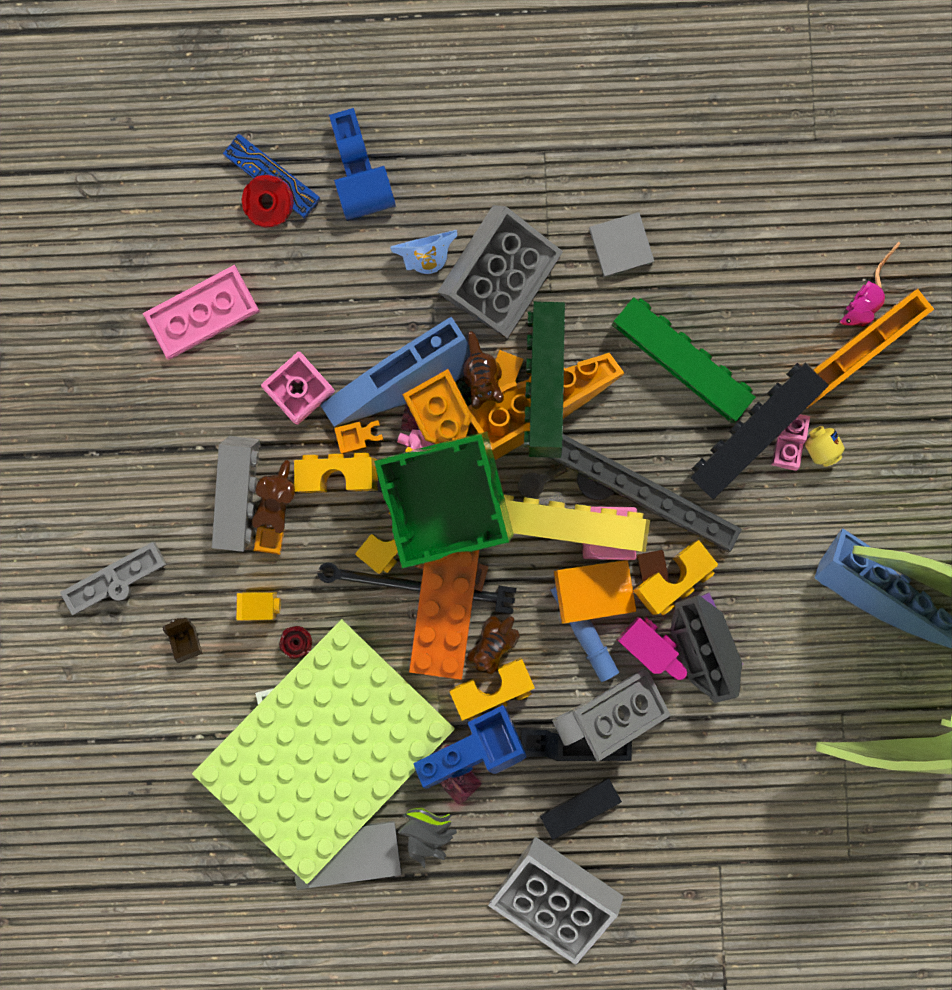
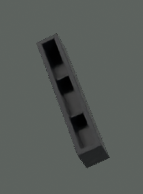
M806 362L802 366L796 363L786 373L789 379L783 385L777 382L767 392L770 398L763 405L758 401L748 411L751 417L744 424L739 420L729 430L732 435L725 442L720 439L710 449L713 454L706 461L701 458L691 468L694 473L690 478L713 500L829 386Z

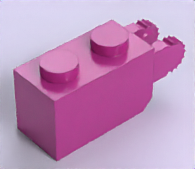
M636 617L616 640L653 674H661L665 670L676 680L686 678L687 669L676 659L679 655L674 650L677 645L666 635L661 638L655 632L658 627L647 617L644 620Z

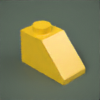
M277 592L237 593L236 620L276 619V614L281 612V598H277Z

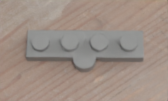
M151 542L61 591L60 594L71 614L76 615L109 596L118 601L127 599L131 594V584L166 566L167 563L156 543Z

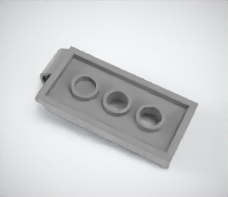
M646 668L589 702L558 716L552 722L564 746L585 737L596 761H600L671 715ZM636 697L641 702V709L636 706ZM618 708L624 713L623 721L618 716Z

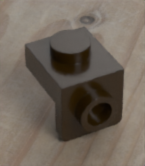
M187 617L174 619L162 627L164 633L169 637L174 660L177 663L203 654L196 628Z

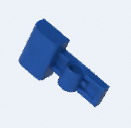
M354 108L330 114L329 118L347 175L346 177L334 180L346 220L396 207L385 166L371 168Z
M502 705L467 722L472 735L413 763L422 787L428 789L450 777L457 778L469 773L473 766L483 761L487 770L492 774H496L524 760L527 755L506 707Z

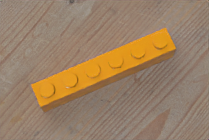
M916 289L900 300L813 369L829 386L807 408L811 407L934 310L919 289Z

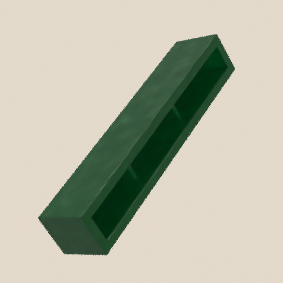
M534 301L533 311H528V327H533L532 335H527V350L532 351V358H527L526 374H531V382H526L525 398H531L530 407L525 406V423H530V431H524V447H529V457L561 458L563 440L565 302Z

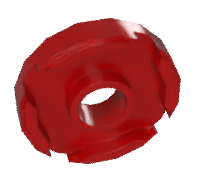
M272 175L255 177L244 188L241 199L243 211L252 220L251 222L264 228L276 227L284 223L291 215L294 205L293 194L288 184L281 178ZM265 194H269L273 198V205L269 209H266L262 204V198Z

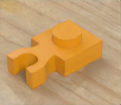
M379 420L370 422L364 428H362L361 422L334 428L341 454L367 448L365 442L367 440L374 442L384 440L382 434L378 436L371 434L372 428L380 426Z

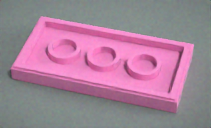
M233 265L144 312L143 315L165 357L170 360L257 314L260 310L237 267Z

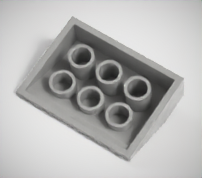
M493 205L437 293L500 335L508 338L563 251L508 207Z
M534 837L488 906L577 965L617 918L624 896L537 837Z

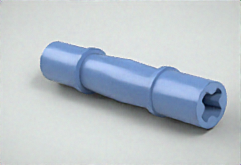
M555 586L552 589H550V591L552 592L556 602L558 603L557 590ZM591 620L570 622L569 624L576 638L588 655L586 659L590 661L600 681L604 682L617 675L619 670L612 660L607 646H603Z

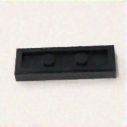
M608 777L540 815V818L552 840L620 804L622 801Z

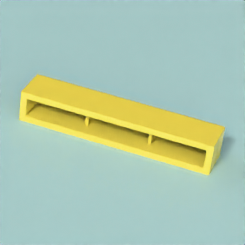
M504 495L513 533L646 552L650 520L643 519L644 513L628 511L626 517L617 515V510L601 508V513L590 512L591 506L575 504V509L565 508V503L549 501V506L539 505V499L524 497L523 502L513 501L514 496Z

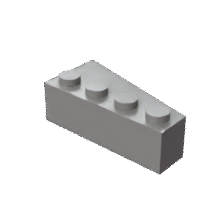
M228 436L219 444L212 548L243 552L248 544H252L253 528H250V524L255 514L253 498L257 485L256 471L259 462L260 439Z

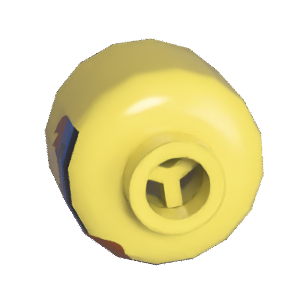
M819 426L809 432L810 437L806 440L805 447L815 464H822L824 467H827L842 459L841 454L844 452L845 447L835 429H824L823 426Z

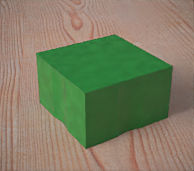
M487 431L374 461L382 494L391 514L392 532L402 568L439 560L456 552H472L508 543L513 537L514 533Z

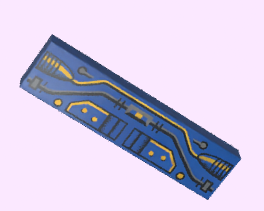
M240 134L236 136L223 152L227 159L253 179L261 175H272L286 182L293 194L294 205L292 210L304 219L320 201V197Z

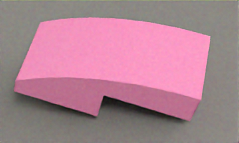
M800 414L777 436L772 466L794 471L800 468L803 444L807 440L810 416Z

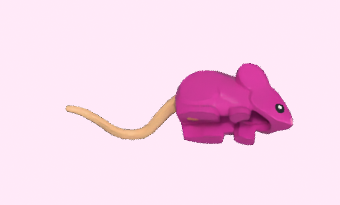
M900 242L892 248L876 268V284L868 281L855 295L853 302H850L845 310L849 312L840 320L841 324L847 326H866L874 320V314L885 302V294L882 290L879 276L880 270L898 248Z

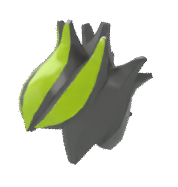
M414 808L404 813V818L407 817L410 821L398 831V834L409 837V856L413 860L420 862L423 868H425V857L433 856L445 860L446 854L441 849V846L450 842L453 839L452 835L457 833L456 829L446 830L451 825V821H448L451 815L447 814L439 817L424 808Z

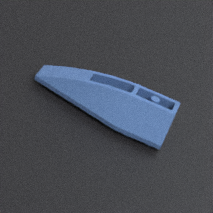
M450 317L363 373L321 404V407L334 428L405 405L407 403L402 394L449 369L455 382L463 378V365L470 357L469 344L453 318Z

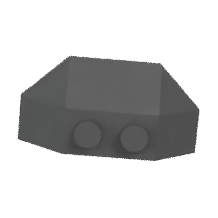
M700 595L675 603V612L670 632L674 643L677 645L676 648L683 666L687 669L689 680L703 693L710 696L714 703L737 698L740 691L742 661L723 613Z

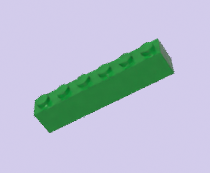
M633 297L613 321L612 326L731 424L736 422L756 398L752 394L753 390L742 381L738 383L731 377L733 374L728 368L723 365L717 366L711 361L712 356L702 348L698 350L691 344L692 340L681 331L677 333L671 328L672 324L667 318L662 315L656 316L650 311L652 307L641 298L637 300Z

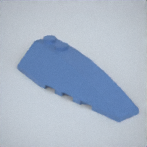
M842 528L820 560L815 579L842 596L843 599L881 621L922 639L952 648V616L943 608L938 610L934 607L931 597L924 591L919 593L909 584L911 579L904 574L899 575L891 568L852 554L854 545L870 546Z

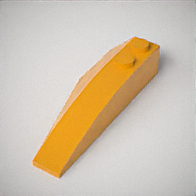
M610 353L580 361L577 365L564 368L563 419L624 375L623 370ZM531 377L522 382L516 383L514 381L500 387L504 396V400L501 403L490 400L484 402L479 409L472 408V405L468 406L472 414L469 425L474 435L488 432L495 460L524 444V431H530V423H525V406L530 407L531 398H525L526 382H531Z

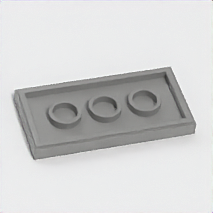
M395 821L363 825L308 884L294 872L296 889L402 875Z

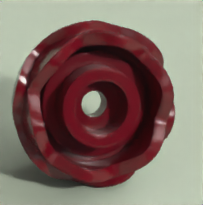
M293 626L282 632L279 647L290 659L302 658L311 650L312 637L305 628ZM295 640H298V645L294 644Z

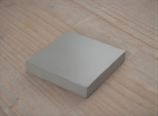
M639 212L589 227L604 278L654 263Z

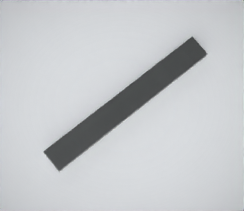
M564 434L561 458H550L728 553L732 551L742 530L738 526Z

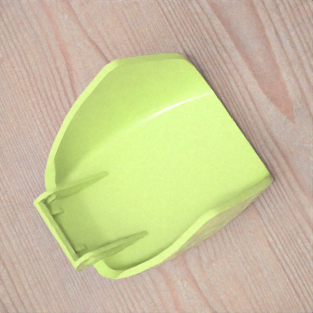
M853 546L852 554L896 570L952 597V565L906 552ZM952 716L951 719L942 718L941 725L952 728ZM952 731L937 737L816 743L815 750L865 766L897 771L952 774Z

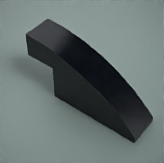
M514 727L527 755L526 757H548L555 761H596L585 737L564 746L556 728ZM632 741L600 761H632Z

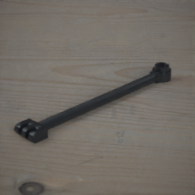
M331 562L323 563L319 567V570L325 571L328 567L334 571L333 576L330 578L326 577L324 573H318V577L324 583L345 580L418 592L421 590L422 581L338 569ZM499 585L498 593L474 590L473 600L496 603V612L513 614L514 609L504 607V602L515 604V598L505 597L506 592L516 593L517 588Z

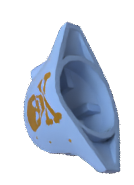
M457 230L393 245L390 249L393 253L403 257L406 270L415 269L420 273L431 274L444 266L447 260L449 245L457 237L458 233Z

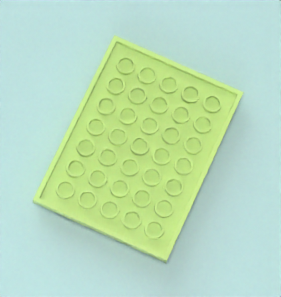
M341 619L199 765L192 775L308 884L416 771L413 763L431 755L455 728Z

